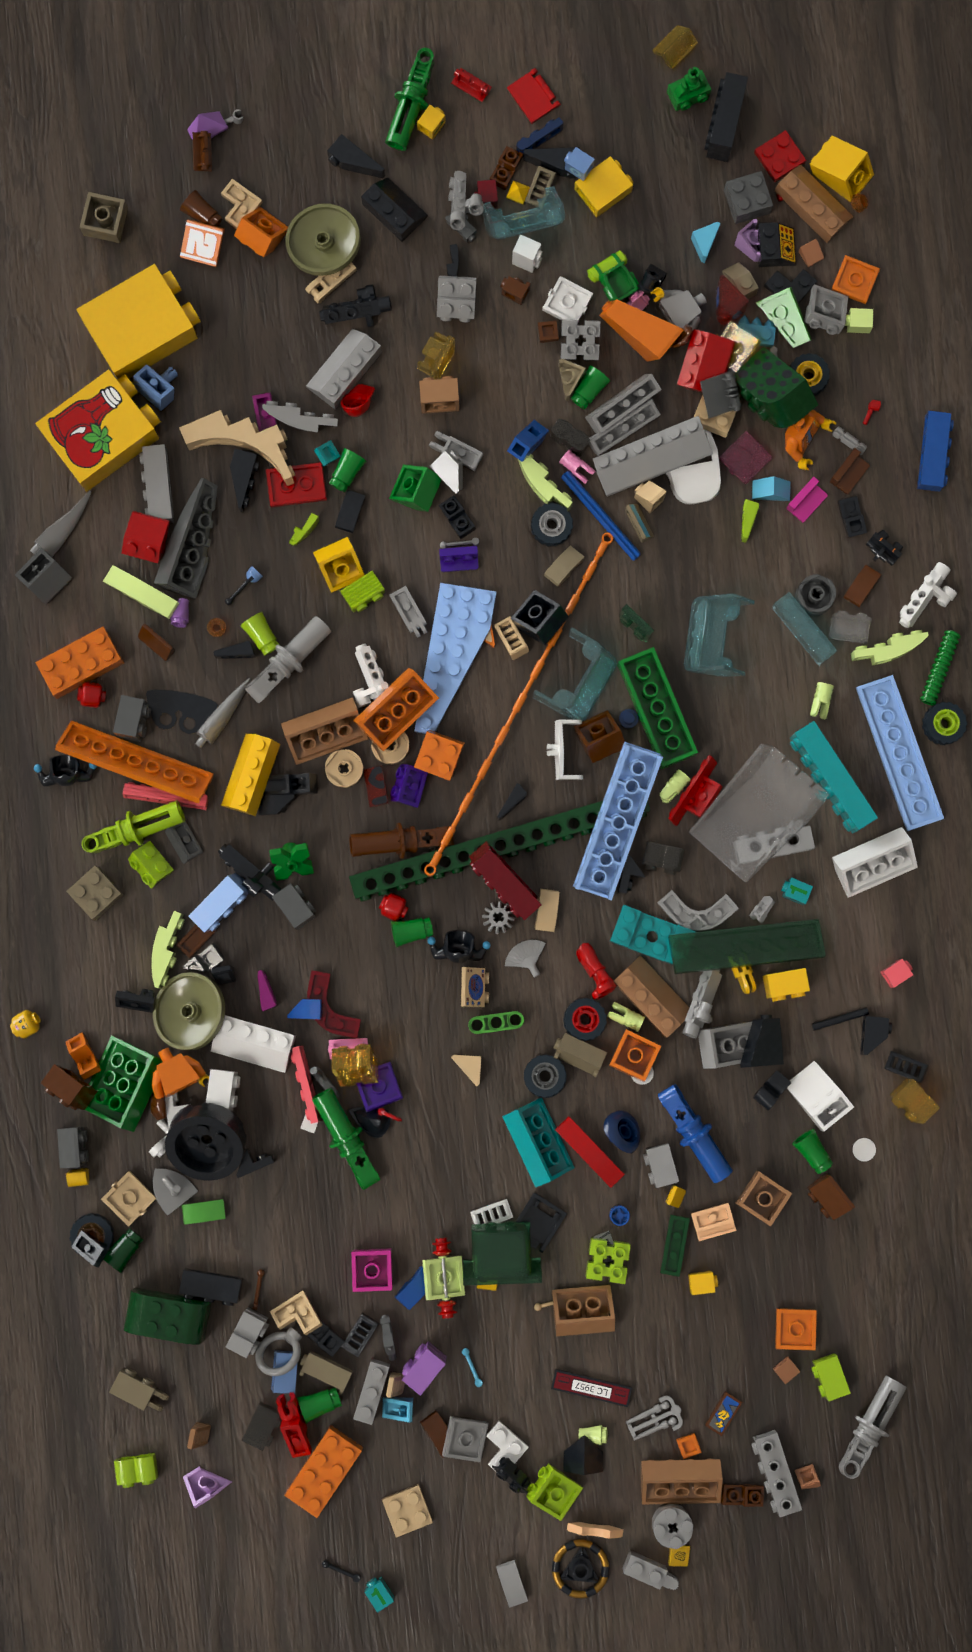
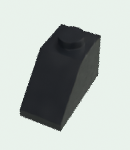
M863 1016L860 1055H868L888 1038V1034L892 1032V1023L889 1022L890 1018Z

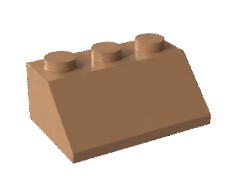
M610 1285L552 1290L556 1336L615 1331V1314Z

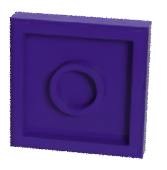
M390 1062L354 1075L366 1112L403 1099Z

